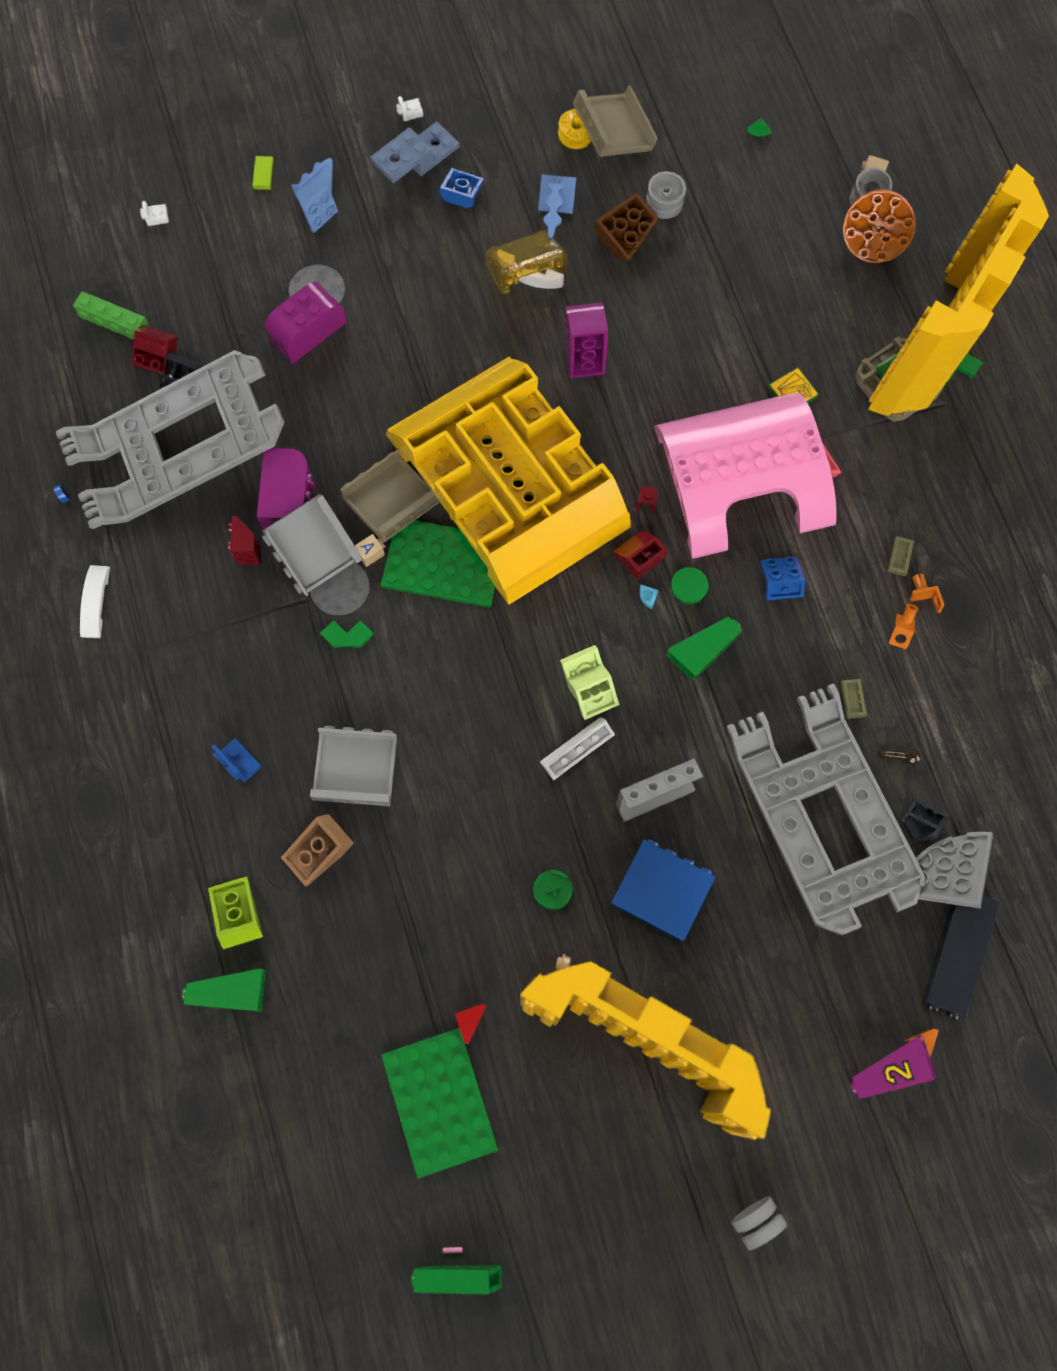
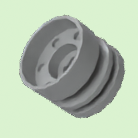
M879 168L863 170L858 175L849 196L850 205L868 192L883 189L892 190V180L889 174Z

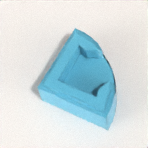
M640 585L639 595L641 601L648 608L652 609L658 590Z

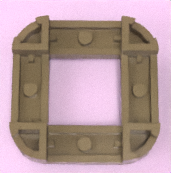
M897 337L892 343L868 359L864 358L855 374V379L869 399L881 381L877 377L878 372L875 367L898 353L907 339ZM943 386L942 389L939 391V393H938L937 396L934 398V400L940 395V393H941V391L943 390L944 386ZM908 410L903 413H891L890 416H884L896 422L908 418L918 410Z

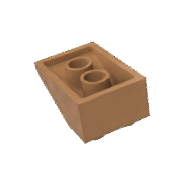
M329 814L318 816L281 858L306 887L340 859L354 843Z

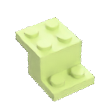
M595 645L560 660L569 690L577 700L584 720L619 705L611 675L603 666L598 648Z

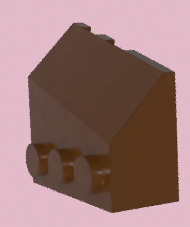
M636 192L597 219L594 232L614 257L629 262L658 221V217Z

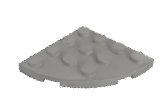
M969 832L966 833L967 835L954 838L950 836L931 845L918 855L916 860L925 876L918 899L981 908L993 833Z

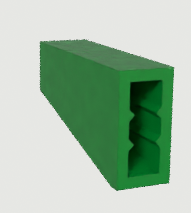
M727 617L670 647L667 650L666 657L694 681L740 635L742 631L741 626L736 620H731Z
M255 969L187 983L186 988L182 992V1000H184L185 1005L261 1012L267 971Z
M501 1265L422 1266L414 1269L411 1282L412 1286H414V1293L490 1294L501 1288Z

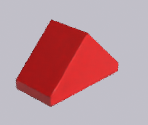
M484 1004L455 1013L463 1040L468 1045L487 1007Z

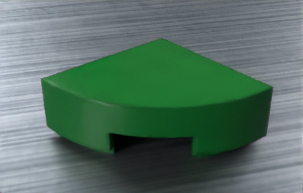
M762 118L747 127V131L754 136L762 137L771 134V129Z

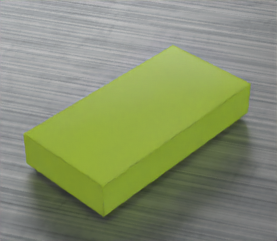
M255 157L254 189L271 190L273 157Z

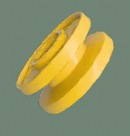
M576 109L569 110L560 117L558 137L561 143L571 149H582L588 146L591 139Z

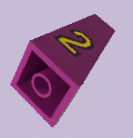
M923 1035L914 1038L853 1077V1082H851L854 1095L858 1094L859 1099L935 1080L936 1074Z

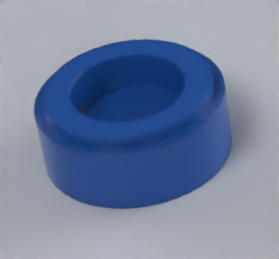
M61 484L54 487L53 490L62 503L70 500L68 493Z

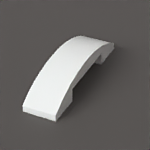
M498 252V265L514 279L539 288L563 287V274L547 269L545 274L515 264L514 256Z
M90 565L87 572L80 611L81 637H101L103 622L101 611L105 585H108L109 566Z

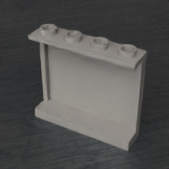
M320 494L262 531L264 533L262 538L268 547L272 545L275 552H273V555L277 561H282L285 565L284 572L288 578L292 577L296 582L294 584L295 589L299 594L303 593L305 596H308V592L354 562L358 563L363 560L323 495Z
M333 726L318 728L319 742L313 789L310 791L311 799L313 801L390 806L397 747L396 734L390 730L374 732L372 729L355 731L351 727H344L343 730L335 729Z
M691 759L620 790L616 806L623 822L694 792L695 788L692 782L703 777L695 759Z

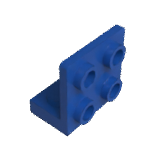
M797 557L770 558L760 561L766 579V600L804 597L806 579Z
M236 738L221 751L215 745L211 746L215 751L213 753L214 757L236 780L241 779L245 783L261 768V765Z

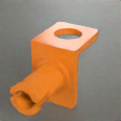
M919 574L913 576L912 580L916 590L912 591L909 598L910 602L932 598L936 612L941 613L944 602L938 586L928 587L924 574H920V578Z
M907 604L903 616L896 615L895 628L889 640L890 645L907 649L914 634V617L918 611L917 606ZM898 634H903L906 636V640L904 642H897L895 637Z

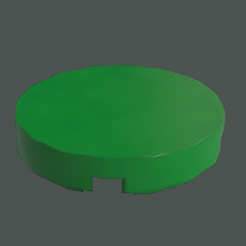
M686 567L680 569L674 574L671 581L672 594L684 604L698 603L705 597L708 591V580L703 572L696 568Z
M549 870L540 874L533 887L535 900L540 906L548 910H558L566 906L573 892L568 876L557 870Z

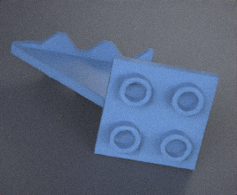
M331 158L326 159L322 163H315L310 174L304 173L298 185H291L313 233L338 212L332 196L333 160Z
M542 175L538 211L549 212L544 216L543 221L548 226V235L551 239H553L555 228L561 224L562 220L557 212L573 214L576 178Z

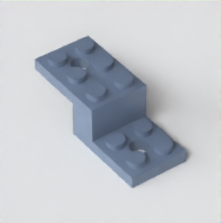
M436 121L419 135L409 127L370 156V159L394 183L412 169L420 176L424 175L458 149L459 142ZM433 142L440 143L438 146L431 145ZM398 158L399 161L391 162V159Z

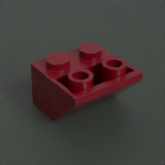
M146 325L136 329L131 364L159 374H166L169 368L166 356L169 352L176 354L178 336Z
M232 516V523H229L231 540L228 541V551L232 553V558L235 559L238 565H260L261 546L255 534L236 516Z
M641 530L613 551V553L638 580L664 560L668 550L656 536Z

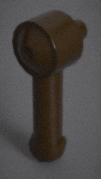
M881 749L878 752L879 757L882 759H901L910 765L916 764L921 757L916 749H909L907 752Z

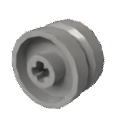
M668 171L660 172L651 178L648 185L646 204L658 218H673L681 212L686 192L685 181L676 173Z
M769 1196L753 1203L731 1221L738 1233L745 1232L742 1241L748 1250H753L767 1243L787 1226L781 1214H773L776 1205Z

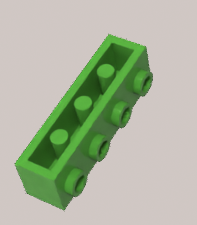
M81 291L73 305L80 318L125 335L130 339H134L136 329L145 325L149 326L144 316Z

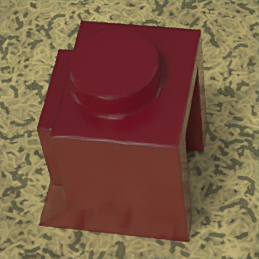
M648 486L640 487L636 510H640L641 503L652 505L651 513H654L658 490Z

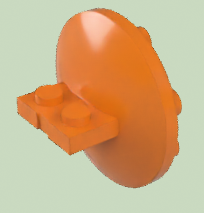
M884 189L868 192L859 197L846 213L843 223V235L846 245L856 257L866 262L881 263L889 261L900 255L910 244L915 232V215L909 202L897 192Z

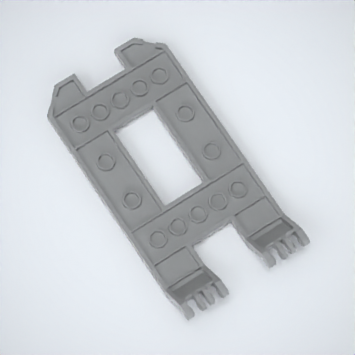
M234 350L93 425L63 427L56 431L58 439H65L60 442L63 454L69 455L74 451L77 452L65 458L67 465H74L85 461L105 460L121 452L130 479L116 487L88 489L78 494L81 502H86L91 498L94 499V501H89L82 505L87 518L99 514V517L88 521L89 528L94 529L101 525L128 522L275 446L284 425V420L276 404L262 411L259 409L250 383L266 375L257 357L244 355ZM216 402L226 429L164 461L154 433Z
M830 684L827 686V691L831 696V700L827 701L825 693L821 688L817 690V695L814 691L810 692L809 697L814 704L811 708H809L805 696L797 698L802 710L806 731L816 750L812 753L782 764L774 747L768 720L763 712L756 715L761 728L756 729L752 717L746 718L751 732H749L743 719L738 722L743 735L738 736L734 724L727 725L726 728L731 737L736 760L814 924L839 935H845L862 927L853 909L887 894L896 912L916 905L925 876L845 721L839 692L834 684ZM832 787L835 788L869 856L836 871L800 801Z

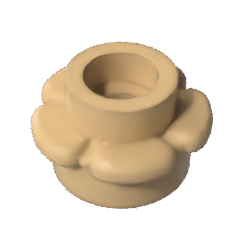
M563 954V957H558L556 969L569 968L571 958L566 957V954Z

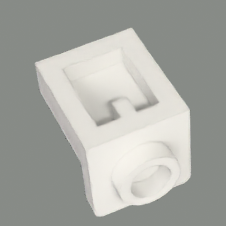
M398 97L399 104H396V108L404 121L423 116L418 98L403 102L402 97Z
M142 201L143 208H140V213L148 226L169 223L165 204L147 206L146 201Z

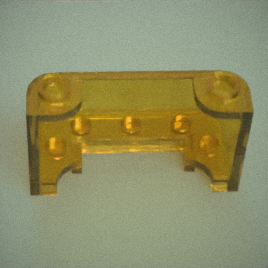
M544 230L497 247L493 246L488 249L485 261L501 294L510 292L509 286L512 283L517 285L520 278L546 269L555 270L561 274L566 273L568 260L565 249L554 237L553 239L549 238L548 231Z

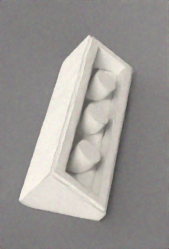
M600 717L540 761L550 777L555 780L615 734L607 721Z

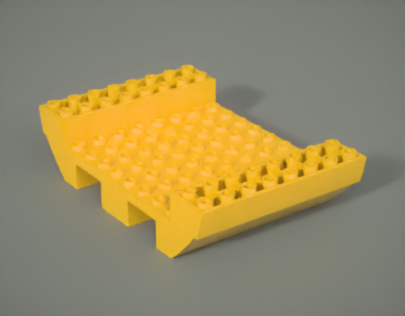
M1018 164L1015 165L1012 171L1008 169L1002 179L1005 183L1000 182L995 190V194L991 196L987 206L981 212L980 218L978 217L973 228H971L966 239H964L945 270L947 275L944 281L959 289L956 297L949 307L936 300L932 308L930 306L926 308L869 399L871 405L868 410L890 416L891 413H903L908 410L916 411L928 408L986 328L994 314L991 311L1011 284L1025 259L1024 253L1049 217L1042 197L1033 182L1035 178Z
M510 356L387 429L386 436L394 447L400 450L404 461L412 462L488 567V576L508 605L631 528L630 514L626 509L612 474L603 463L596 467L580 446V432L560 406L554 410L539 392L538 377L528 364L511 359ZM488 438L492 443L484 445L482 440ZM499 452L502 454V457L495 459L492 455ZM509 466L513 469V471L511 473H505L503 471V468ZM519 480L523 482V486L515 487L513 483ZM532 495L534 500L527 502L524 500V496Z
M592 962L575 965L546 976L539 975L521 993L520 1004L522 1011L532 1017L535 1013L541 1017L540 1021L549 1027L552 1024L557 1025L567 1005H570L572 1012L579 1016L582 1013L589 1017L588 1021L594 1025H604L607 1027L605 1031L615 1037L621 1035L625 1038L624 1042L628 1045L643 1048L641 1052L651 1058H660L659 1063L669 1069L677 1068L679 1070L678 1074L688 1080H697L696 1085L705 1090H710L700 1109V1112L704 1114V1119L713 1124L722 1125L721 1129L731 1135L754 1140L757 1138L764 1139L770 1109L766 1107L759 1073L753 1056L733 1044L724 1045L690 1025L691 1020L658 1000L652 997L646 999L611 979L610 972Z

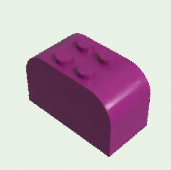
M311 282L270 313L265 322V329L269 341L293 365L347 323L343 307L320 283Z
M603 303L565 306L564 343L570 378L604 375L606 370L608 327Z
M270 448L264 451L257 518L263 530L313 499L311 498V493L315 492V482L312 479L305 456L295 449Z

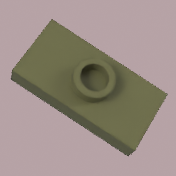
M895 536L887 572L902 576L907 575L914 540Z
M861 679L842 680L840 684L846 719L866 717L867 713Z

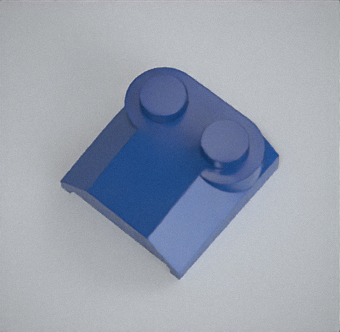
M451 168L440 187V195L448 203L464 208L472 207L475 204V197L481 188L484 178Z

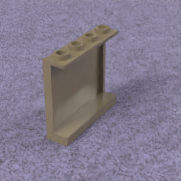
M628 85L623 94L588 97L585 90H578L573 105L599 157L652 151L658 138L630 85Z
M399 449L389 453L386 458L373 464L370 469L360 473L356 479L346 483L340 489L342 500L383 543L440 503L428 484L401 458Z

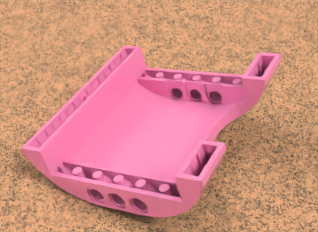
M795 392L654 426L658 442L663 443L689 533L687 544L692 559L728 551L727 509L732 503L773 492L789 494L797 506L794 518L799 533L836 524V498L828 459L814 416L807 401L800 393Z

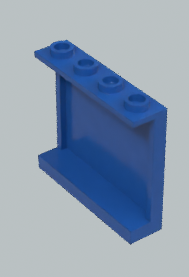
M650 839L648 841L643 840L610 906L682 943L715 876L704 867L700 869L694 866L695 863L687 858L683 860L678 858L674 851L659 848V844Z

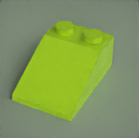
M247 876L208 888L216 933L223 949L263 937Z

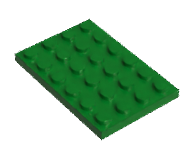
M415 520L392 537L381 588L491 608L495 585L488 576V567L459 528Z
M460 1028L381 1054L417 1178L498 1151Z

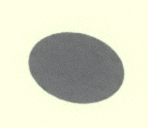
M311 265L301 269L294 275L289 285L290 297L311 282L320 283L338 303L341 302L345 293V285L341 275L333 268L325 265Z
M354 562L311 590V598L319 609L328 614L346 615L360 608L367 599L369 579L363 568Z

